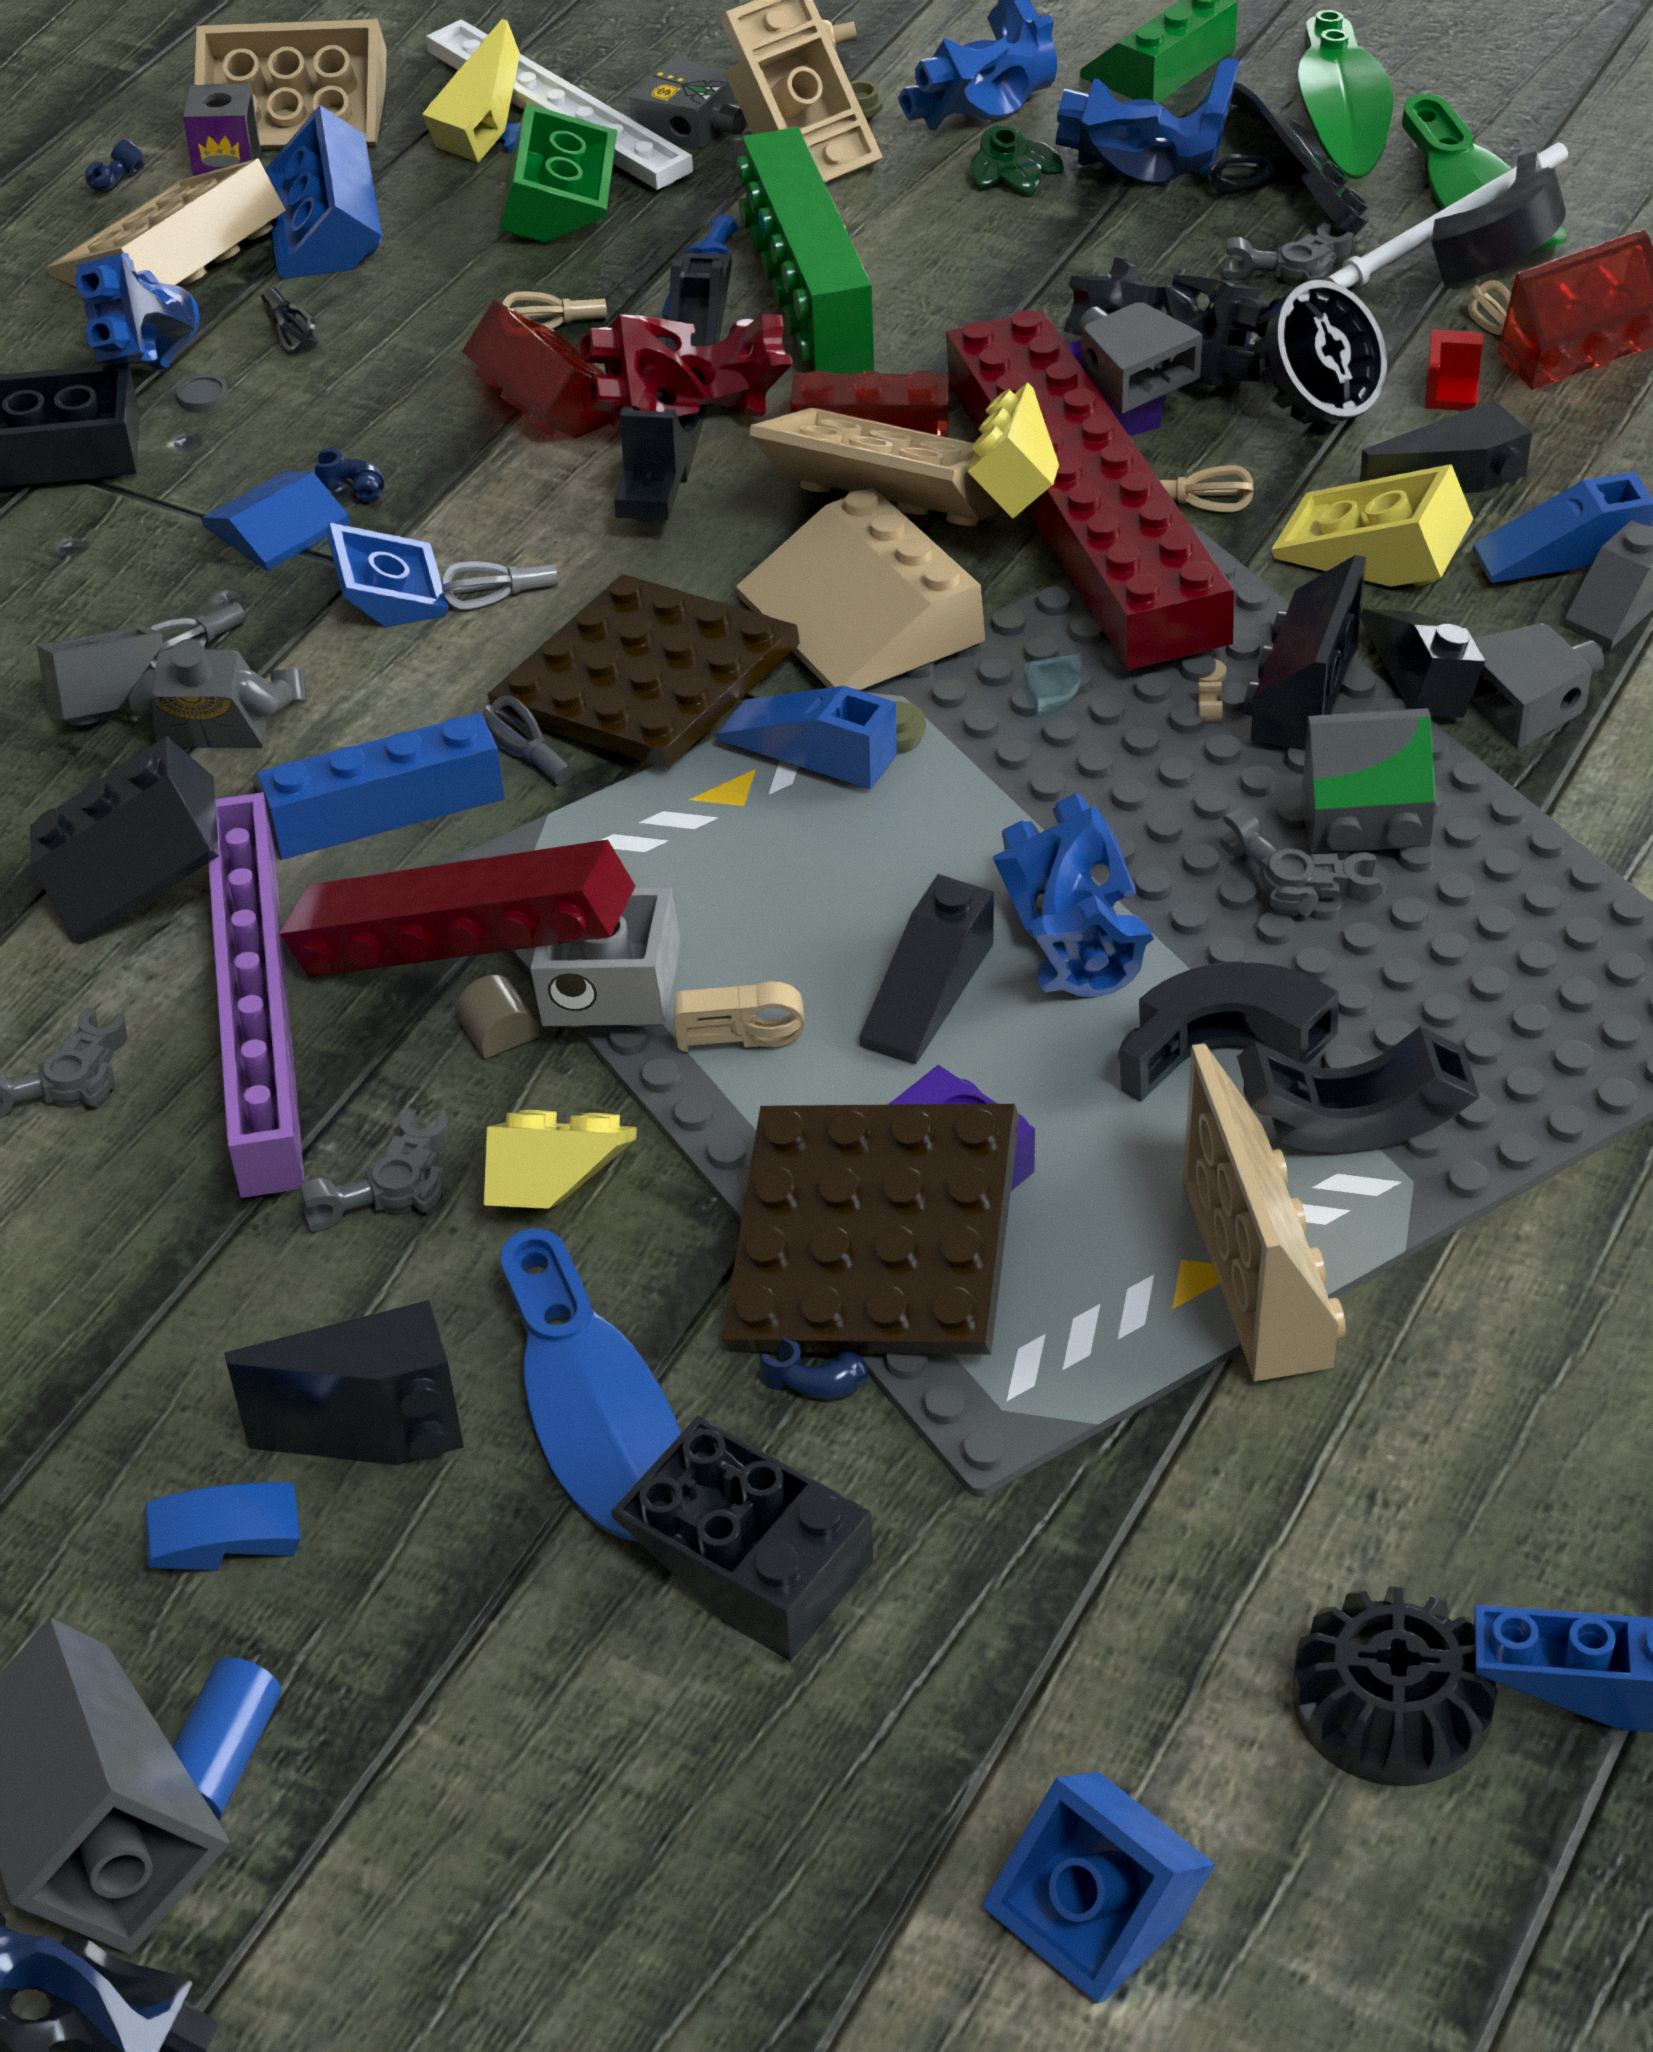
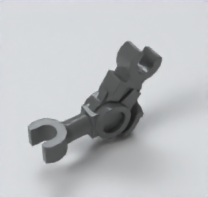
M1329 222L1322 223L1316 230V236L1308 234L1298 242H1290L1283 247H1278V252L1253 249L1252 245L1241 237L1228 238L1226 254L1237 255L1243 259L1240 261H1224L1223 276L1228 279L1238 280L1247 276L1251 271L1260 270L1276 272V277H1279V279L1287 284L1295 286L1312 280H1325V278L1332 275L1333 262L1350 254L1353 233L1347 232L1341 237L1331 236L1332 224Z
M1240 807L1224 816L1223 821L1232 828L1233 832L1220 838V844L1230 855L1240 857L1246 854L1260 866L1259 876L1263 879L1266 892L1270 896L1269 905L1273 907L1276 913L1287 916H1309L1315 909L1318 899L1330 900L1331 898L1339 897L1340 894L1360 902H1371L1378 899L1381 880L1380 877H1373L1376 862L1374 854L1367 852L1355 853L1346 860H1339L1337 854H1312L1309 856L1305 852L1293 848L1288 849L1285 847L1277 850L1263 837L1258 819L1248 808Z
M88 1007L78 1017L79 1034L69 1032L59 1051L46 1058L43 1064H38L39 1072L12 1078L0 1072V1118L10 1112L14 1103L43 1096L46 1103L52 1102L62 1107H74L84 1102L94 1108L100 1107L109 1097L111 1090L115 1089L112 1065L108 1062L113 1056V1050L121 1047L127 1040L124 1015L117 1013L111 1024L100 1028L97 1024L95 1009Z
M407 1109L399 1119L401 1137H392L385 1156L374 1164L373 1169L365 1171L366 1179L335 1186L332 1181L326 1178H314L300 1184V1192L306 1205L305 1208H302L303 1215L309 1231L326 1230L334 1226L347 1210L370 1204L374 1205L376 1211L383 1210L386 1213L392 1214L407 1213L415 1208L426 1214L432 1213L439 1203L441 1194L444 1195L442 1168L436 1167L435 1164L438 1161L439 1152L446 1147L449 1141L447 1116L439 1114L436 1123L431 1128L419 1130L416 1126L415 1110Z

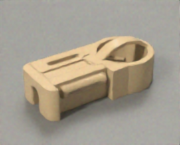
M774 981L757 985L678 991L674 995V1023L678 1048L683 1052H688V1046L739 1041L744 1042V1048L787 1045L796 1040L803 1032L804 1008L801 994L791 985ZM769 1008H780L791 1013L783 1019L774 1021L763 1020L754 1016L757 1012Z

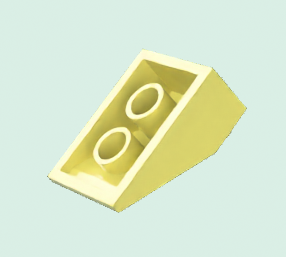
M1452 464L1307 492L1271 551L1275 559L1324 571L1332 569L1354 555L1365 556V581L1390 587L1413 583L1415 586H1424L1442 577L1471 525L1473 517Z

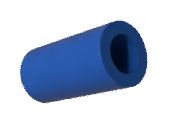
M234 1657L221 1658L215 1662L172 1746L218 1821L221 1819L282 1693L279 1682L271 1673L255 1663Z

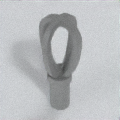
M459 562L451 565L442 578L444 597L449 605L458 610L485 607L502 600L510 593H520V590L558 585V573L555 564L517 568V566L506 568L490 562ZM483 571L500 575L451 581L452 577L458 572ZM502 587L490 595L467 601H461L454 596V594Z

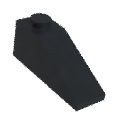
M1492 400L1363 449L1359 482L1452 464L1463 493L1485 492L1526 476L1532 432L1500 404Z
M1363 608L1361 621L1408 709L1428 708L1430 716L1464 718L1486 662L1468 629L1416 612Z
M937 874L911 913L860 1034V1046L917 1064L993 946L994 891Z

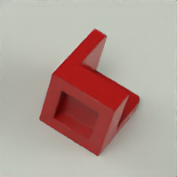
M1431 330L1426 376L1425 409L1465 411L1478 405L1483 332Z

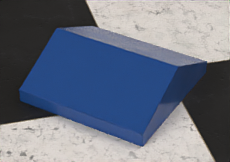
M284 471L203 516L202 523L209 531L268 571L326 538V530L329 523L347 526L350 524L349 514L313 472Z
M329 523L326 532L344 598L384 627L446 616L449 606L443 594L442 582L431 543Z

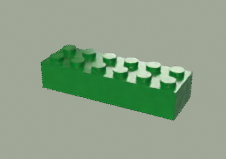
M793 127L742 136L743 156L736 158L739 182L746 189V198L739 199L742 225L744 228L750 227L753 251L755 254L761 253L764 277L766 280H772L773 294L777 307L784 306L787 331L789 335L796 334V347L800 362L809 363L816 381L875 371L872 285L800 128Z

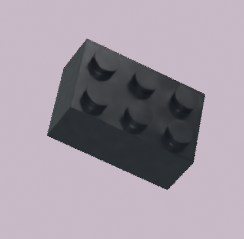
M129 362L1 374L0 488L10 489L20 485L48 482L62 484L71 480L100 477L114 479L123 475L137 474L140 411Z

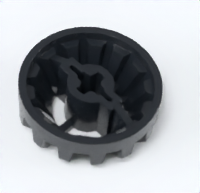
M1308 281L1272 300L1269 303V310L1260 316L1257 323V335L1261 339L1254 344V358L1266 360L1267 368L1259 374V379L1261 383L1271 381L1274 383L1278 392L1272 401L1281 409L1292 406L1290 416L1303 424L1313 422L1320 427H1330L1366 411L1377 401L1383 390L1387 375L1385 343L1374 316L1353 292L1331 281Z
M1389 1586L1384 1601L1372 1602L1368 1593L1360 1589L1346 1594L1342 1610L1336 1606L1323 1607L1313 1617L1310 1634L1300 1638L1296 1652L1292 1688L1295 1715L1301 1730L1311 1745L1326 1760L1342 1771L1359 1779L1382 1785L1415 1786L1427 1784L1445 1778L1468 1764L1480 1751L1489 1735L1498 1694L1496 1682L1475 1674L1474 1621L1465 1616H1460L1454 1621L1449 1619L1446 1600L1431 1595L1424 1607L1406 1603L1405 1587ZM1392 1625V1630H1385L1375 1635L1368 1644L1350 1643L1352 1638L1366 1626ZM1404 1627L1432 1635L1444 1645L1446 1650L1430 1649L1422 1638L1412 1632L1404 1631Z

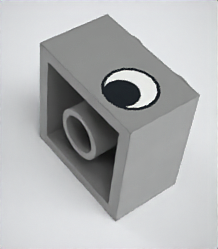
M671 887L635 888L611 937L535 948L530 969L542 1026H643L665 1024L681 947Z

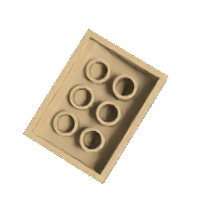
M378 19L196 26L194 85L251 83L261 150L283 149L319 105L365 134L367 146H377L386 90L387 49Z
M257 158L179 180L45 267L49 276L77 287L74 276L78 272L76 265L128 253L129 258L133 260L136 272L149 270L161 283L176 285L180 282L183 286L205 275L207 271L204 265L214 260L215 263H218L238 253L240 247L237 243L247 237L248 240H253L272 230L271 220L282 214L286 209L260 160Z
M808 408L752 424L750 427L749 436L781 475L800 480V487L805 490L830 492L831 487L851 493L874 487L887 500L898 502L897 509L902 512L924 515L928 514L929 509L947 513L946 520L948 522L965 526H976L978 520L980 521L997 514L998 503L968 472L975 453L972 449L974 443L816 408Z
M874 487L867 490L853 491L845 498L825 505L736 586L737 596L753 612L797 625L800 643L792 652L828 688L847 686L861 690L985 641L981 585Z
M1206 1044L1192 1045L1183 1183L1253 1381L1334 1368L1337 1339L1344 1338L1346 1332L1344 1313L1337 1298H1328L1324 1287L1326 1282L1325 1266L1319 1248H1309L1305 1238L1306 1217L1304 1208L1298 1197L1290 1198L1286 1188L1288 1183L1287 1167L1283 1153L1280 1149H1271L1262 1123Z

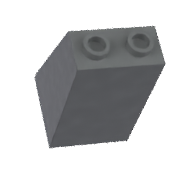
M50 1617L0 1674V1872L11 1905L132 1954L230 1845L226 1832L109 1646Z

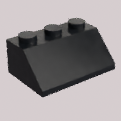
M1354 555L1297 588L1287 612L1281 610L1277 612L1272 631V644L1274 645L1264 646L1258 667V679L1260 681H1250L1245 696L1244 715L1252 716L1251 740L1305 750L1308 716L1333 715L1358 647L1366 566L1365 556Z
M167 736L147 749L138 750L125 764L102 779H95L89 782L79 794L56 809L45 811L30 825L31 866L75 941L79 944L84 943L219 856L214 777Z

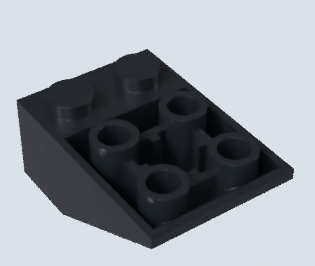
M698 1415L611 1511L614 1520L732 1628L790 1662L874 1562L870 1510Z

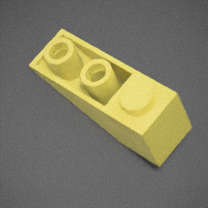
M501 19L422 113L437 148L477 163L481 161L506 129L520 57L507 20Z
M1028 382L1016 393H1013L1010 389L1005 390L988 406L986 412L989 414V417L979 427L982 435L972 445L975 453L968 469L969 474L1012 518L1017 516L1053 485L1059 467L1034 389Z

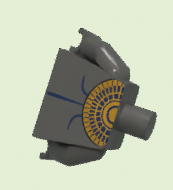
M185 639L176 643L172 649H164L159 652L156 670L146 669L130 693L129 705L134 713L141 716H148L153 712L156 743L167 736L180 748H263L267 716L284 708L291 700L306 699L304 669L271 671V682L269 683L249 668L239 652L232 649H204L199 641Z

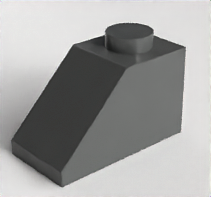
M1630 520L1601 547L1564 619V628L1610 649L1653 610V528Z
M138 626L36 645L47 711L63 720L67 719L69 725H85L100 721L102 712L119 709L162 647V633L146 626Z

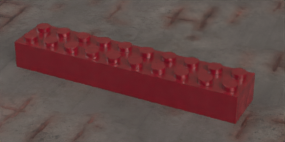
M1043 309L1038 311L1024 310L1015 313L1011 317L989 322H971L963 328L946 331L949 385L980 435L982 433L979 427L989 417L986 409L1002 392L1010 389L1013 393H1016L1027 382L1033 387L1059 467L1053 485L1029 504L1026 509L1126 669L1131 670L1233 645V587Z

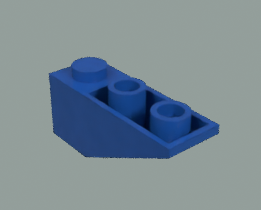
M1635 471L1582 480L1473 543L1472 551L1490 583L1513 581L1524 577L1565 572L1571 569L1592 566L1601 547L1630 520L1652 527L1653 498Z
M847 686L746 699L720 729L717 736L720 741L871 789L897 755L896 702Z
M1475 1605V1674L1616 1729L1653 1732V1618Z

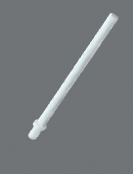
M1558 142L1538 153L1541 167H1550L1551 169L1568 158L1567 148ZM1517 166L1363 257L1353 256L1344 261L1342 269L1325 278V280L1342 285L1347 289L1351 286L1355 288L1361 287L1370 280L1371 274L1431 240L1435 219L1478 208L1504 194L1515 181Z

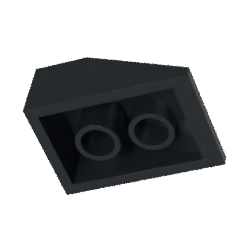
M430 1300L224 1353L249 1449L400 1465L419 1459H432L445 1452L464 1448L448 1360Z

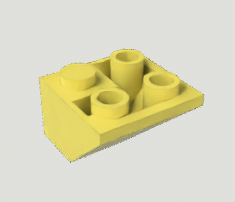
M518 1110V1113H506L505 1123L487 1127L484 1205L549 1209L561 1204L636 1140L637 1127L620 1126L619 1114L582 1113L581 1116H571L570 1124L556 1123V1111Z

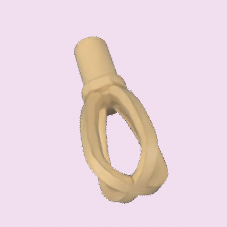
M1496 280L1487 281L1480 287L1475 285L1470 290L1472 296L1468 303V312L1471 318L1488 332L1502 337L1505 342H1509L1526 362L1539 358L1543 349L1526 330L1525 324L1520 319L1518 306L1509 290ZM1492 289L1498 291L1507 305L1510 316L1487 291ZM1478 301L1502 327L1492 324L1478 312Z
M524 291L509 294L501 305L502 324L509 333L515 336L540 334L550 331L562 323L567 324L577 320L607 318L605 299L570 301L569 298L559 299L545 293ZM515 301H538L552 305L509 308ZM554 318L551 321L528 327H516L511 323V321Z
M1237 465L1204 469L1190 475L1188 478L1178 477V480H1160L1173 501H1178V504L1188 502L1192 506L1207 511L1223 513L1240 512L1251 503L1253 498L1252 477L1246 469ZM1224 475H1238L1244 481L1198 483L1201 480ZM1196 496H1243V498L1237 503H1217L1203 500Z

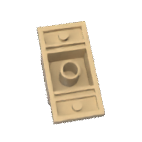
M754 0L726 11L719 17L739 61L725 75L752 134L799 127L825 184L874 164L883 158L813 0Z

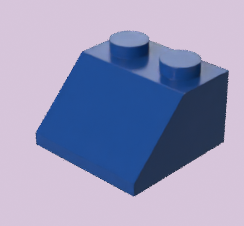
M1099 1771L1057 1777L981 1906L1098 2004L1105 2002L1178 1929L1216 1864Z

